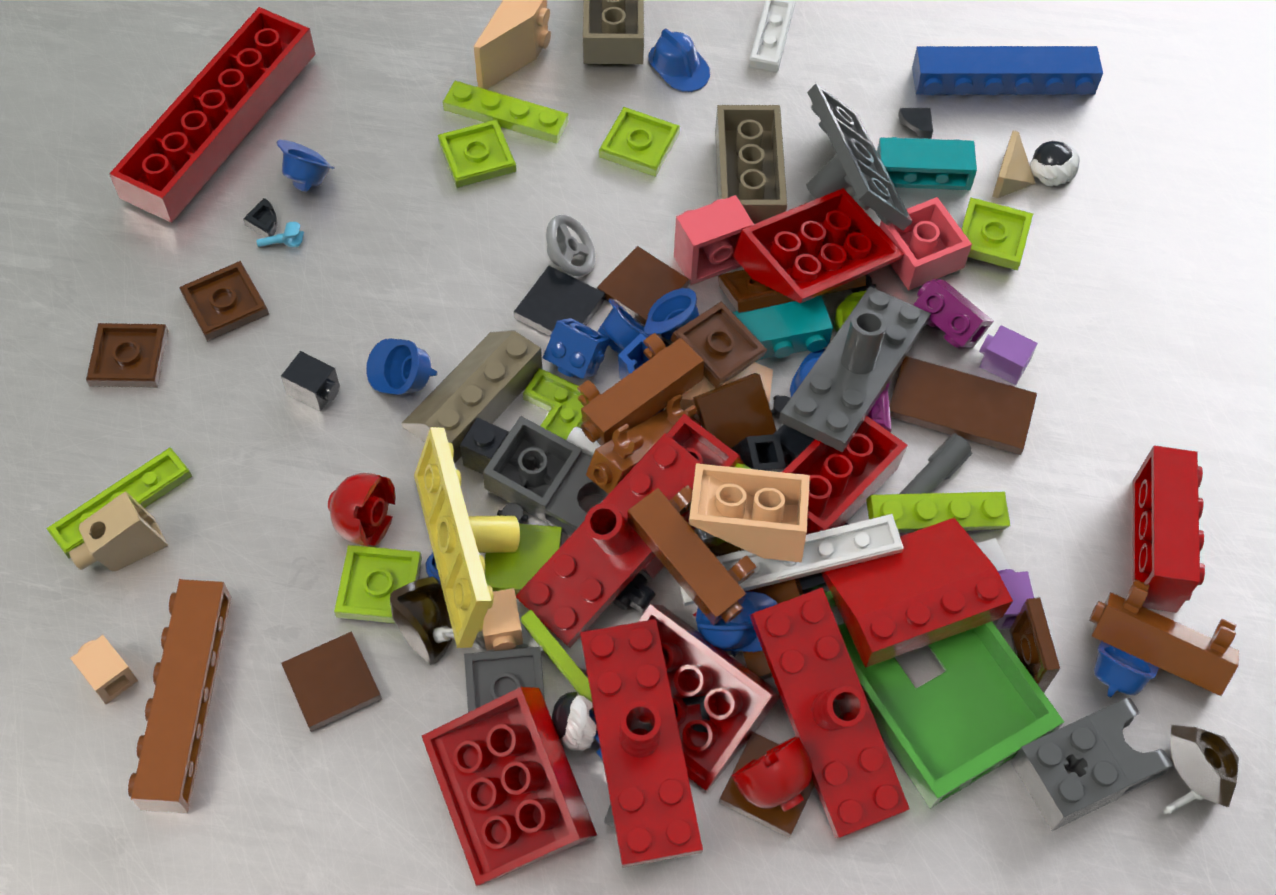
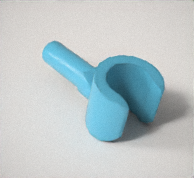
M288 222L284 233L257 239V246L263 247L284 243L289 247L296 248L302 243L304 231H299L300 224L298 222Z

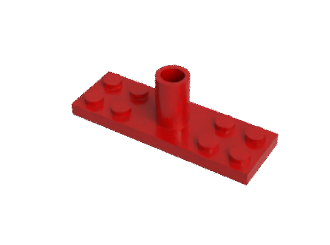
M664 433L607 497L587 512L584 522L517 593L516 598L528 610L531 609L546 627L571 648L580 638V632H585L655 555L627 521L628 510L657 488L669 501L686 486H689L693 491L696 463H702L669 435ZM690 510L681 514L685 521L690 517Z
M823 587L750 614V619L795 736L800 738L811 758L812 780L834 837H843L909 810V805ZM834 701L838 704L840 708L839 718L836 716L833 710Z
M656 619L580 632L622 868L702 853L703 847ZM641 728L647 730L649 733L645 735H637L632 733L631 731L634 729Z

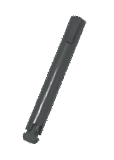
M956 433L950 435L928 458L929 463L899 494L932 493L943 480L949 479L973 454L970 444Z

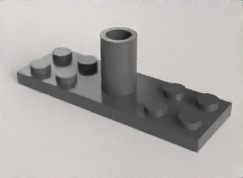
M815 84L807 92L812 101L811 109L820 118L819 126L828 135L836 155L806 184L808 191L815 199H818L842 188L846 190L851 186L856 193L853 196L855 201L863 209L868 210L871 208L886 225L893 223L901 230H905L913 221L858 114L822 87Z
M870 286L783 408L779 422L843 452L922 333L931 313Z

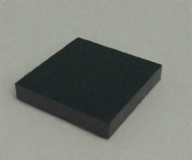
M548 266L514 310V318L550 336L557 321L572 318L586 326L605 301V293L560 270Z

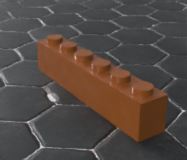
M179 579L177 591L173 592L170 596L169 627H164L161 636V646L164 649L161 662L156 663L153 672V682L156 685L153 698L148 699L145 707V719L148 721L145 735H141L137 743V757L139 759L137 772L131 774L128 784V794L141 811L188 814L232 598L224 582Z

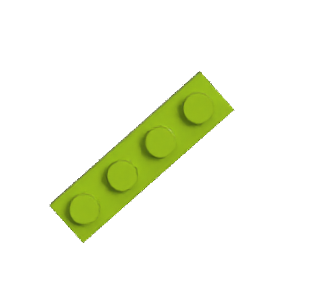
M456 80L443 100L444 111L481 122L497 119L502 128L558 144L569 122L568 113Z
M1005 491L870 495L866 499L869 519L893 514L899 533H912L954 517L965 531L1005 530L1011 526Z

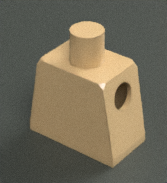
M125 491L80 523L78 529L85 543L71 550L69 554L74 564L80 570L99 561L110 571H118L167 547L168 544L155 518Z

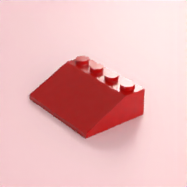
M844 188L742 229L733 257L753 280L800 304L896 262L904 256V253Z
M955 517L900 536L904 547L902 553L821 572L865 668L1003 618L1012 604L1013 600L996 567Z
M650 604L638 622L653 619L657 621L672 700L678 708L676 719L688 777L705 791H708L747 743L752 732H755L780 698L779 691L724 650L714 647L707 642L701 633L663 605ZM706 696L704 707L710 720L702 719L700 704L687 706L682 698ZM701 724L706 727L708 732H698L693 730V727ZM641 728L634 729L631 731L632 733L637 735H645L649 733L647 730Z
M519 687L421 736L476 886L548 858L597 836L540 688Z

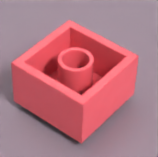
M736 195L726 199H718L712 204L695 210H688L676 216L674 258L683 274L689 278L690 286L742 267L733 257L741 230L754 225Z
M938 197L906 209L913 222L905 230H901L893 223L886 225L884 222H880L879 227L904 253L902 259L890 265L908 291L924 285L926 282L932 281V279L941 278L965 267L972 243Z

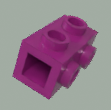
M932 279V281L926 282L917 293L919 298L914 303V306L931 313L927 324L934 328L938 326L945 332L944 339L956 348L974 347L994 322V320L945 280Z

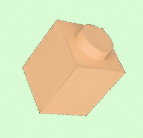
M512 588L493 592V605L487 610L482 629L486 651L493 649L494 651L514 649L516 645L523 644L515 590Z
M104 635L96 640L85 643L78 650V653L70 658L105 704L112 701L138 681Z

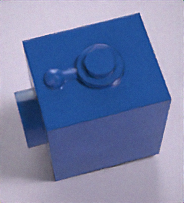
M572 318L557 321L550 335L549 343L542 358L558 366L557 370L566 376H577L581 379H586L596 375L600 364L604 360V354L611 338Z

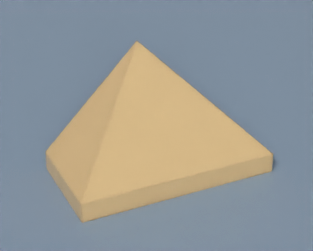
M1012 130L992 195L995 198L1003 197L1036 184L1018 131Z

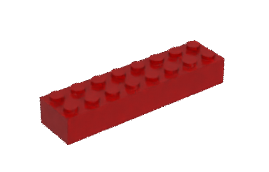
M258 7L109 173L119 199L172 223L316 55L310 28Z

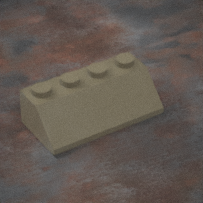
M515 330L490 332L401 423L402 427L423 442L426 441L430 427L444 428L448 442H451L453 445V462L456 463L462 457L460 444L476 419L480 418L493 424L525 390L538 369H543L541 347Z

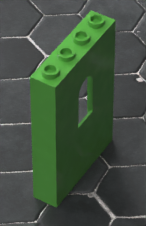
M824 590L830 607H835L836 603L831 591L827 593ZM992 621L929 644L928 647L946 672L918 688H915L895 657L865 668L845 623L838 625L879 732L930 809L1013 759L1022 746L1058 730L1064 723L1062 717Z

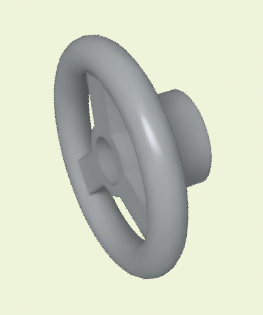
M558 215L551 219L546 230L547 254L550 260L573 276L580 277L590 273L595 264V249L585 228L570 216ZM567 226L570 227L573 231H575V233L579 236L583 244L578 243V241L573 236H571ZM579 254L586 256L585 263L581 267L571 264L572 258Z

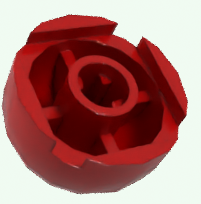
M359 473L347 477L330 494L328 499L330 519L334 529L343 539L368 547V545L375 546L379 544L384 538L393 516L387 515L389 504L395 505L396 500L395 487L391 479L373 473Z
M797 736L766 751L767 754L757 760L753 759L731 775L737 789L749 803L763 809L780 806L784 812L804 800L801 792L810 784L813 773L812 761L806 747Z

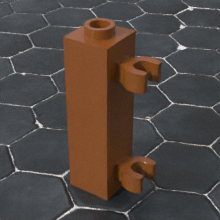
M653 333L643 340V343L648 347L644 350V354L649 360L604 393L600 394L590 380L577 387V390L582 394L578 397V400L584 406L581 408L583 422L581 429L591 442L597 441L602 446L612 440L616 429L627 424L630 430L665 408L671 398L678 394H684L704 379V360L682 338L666 347L662 339Z
M678 394L667 402L665 410L629 430L627 424L616 429L612 440L595 449L586 476L609 494L663 434H667L683 414H686L701 426V423L694 418L696 406L692 405L685 410L682 409L680 402L683 396Z
M689 486L680 490L670 501L659 488L655 489L628 510L627 521L713 626L722 619L725 623L730 622L744 609L741 604L744 602L746 592L739 584L755 573L754 570L757 566L746 555L731 569L726 570L681 516V514L691 509L693 491Z
M1137 579L1132 583L1126 598L1110 592L1105 603L1100 601L1096 603L1089 621L1094 623L1092 637L1219 696L1223 695L1239 666V650L1230 646L1236 636L1234 631L1237 626L1236 624L1222 618L1215 629L1213 637L1206 636L1143 607L1142 605L1148 595L1149 585Z

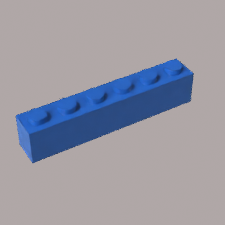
M917 46L912 65L916 95L1096 94L1103 76L1098 46Z

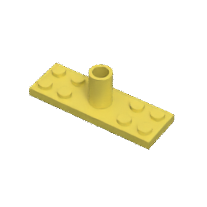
M430 427L414 473V479L457 648H471L478 632H481L483 629L484 617L487 610L492 607L494 600L493 589L490 585H487L484 575L485 560L479 553L516 552L520 541V527L515 516H468L461 491V473L458 469H455L453 462V445L451 442H448L444 428Z

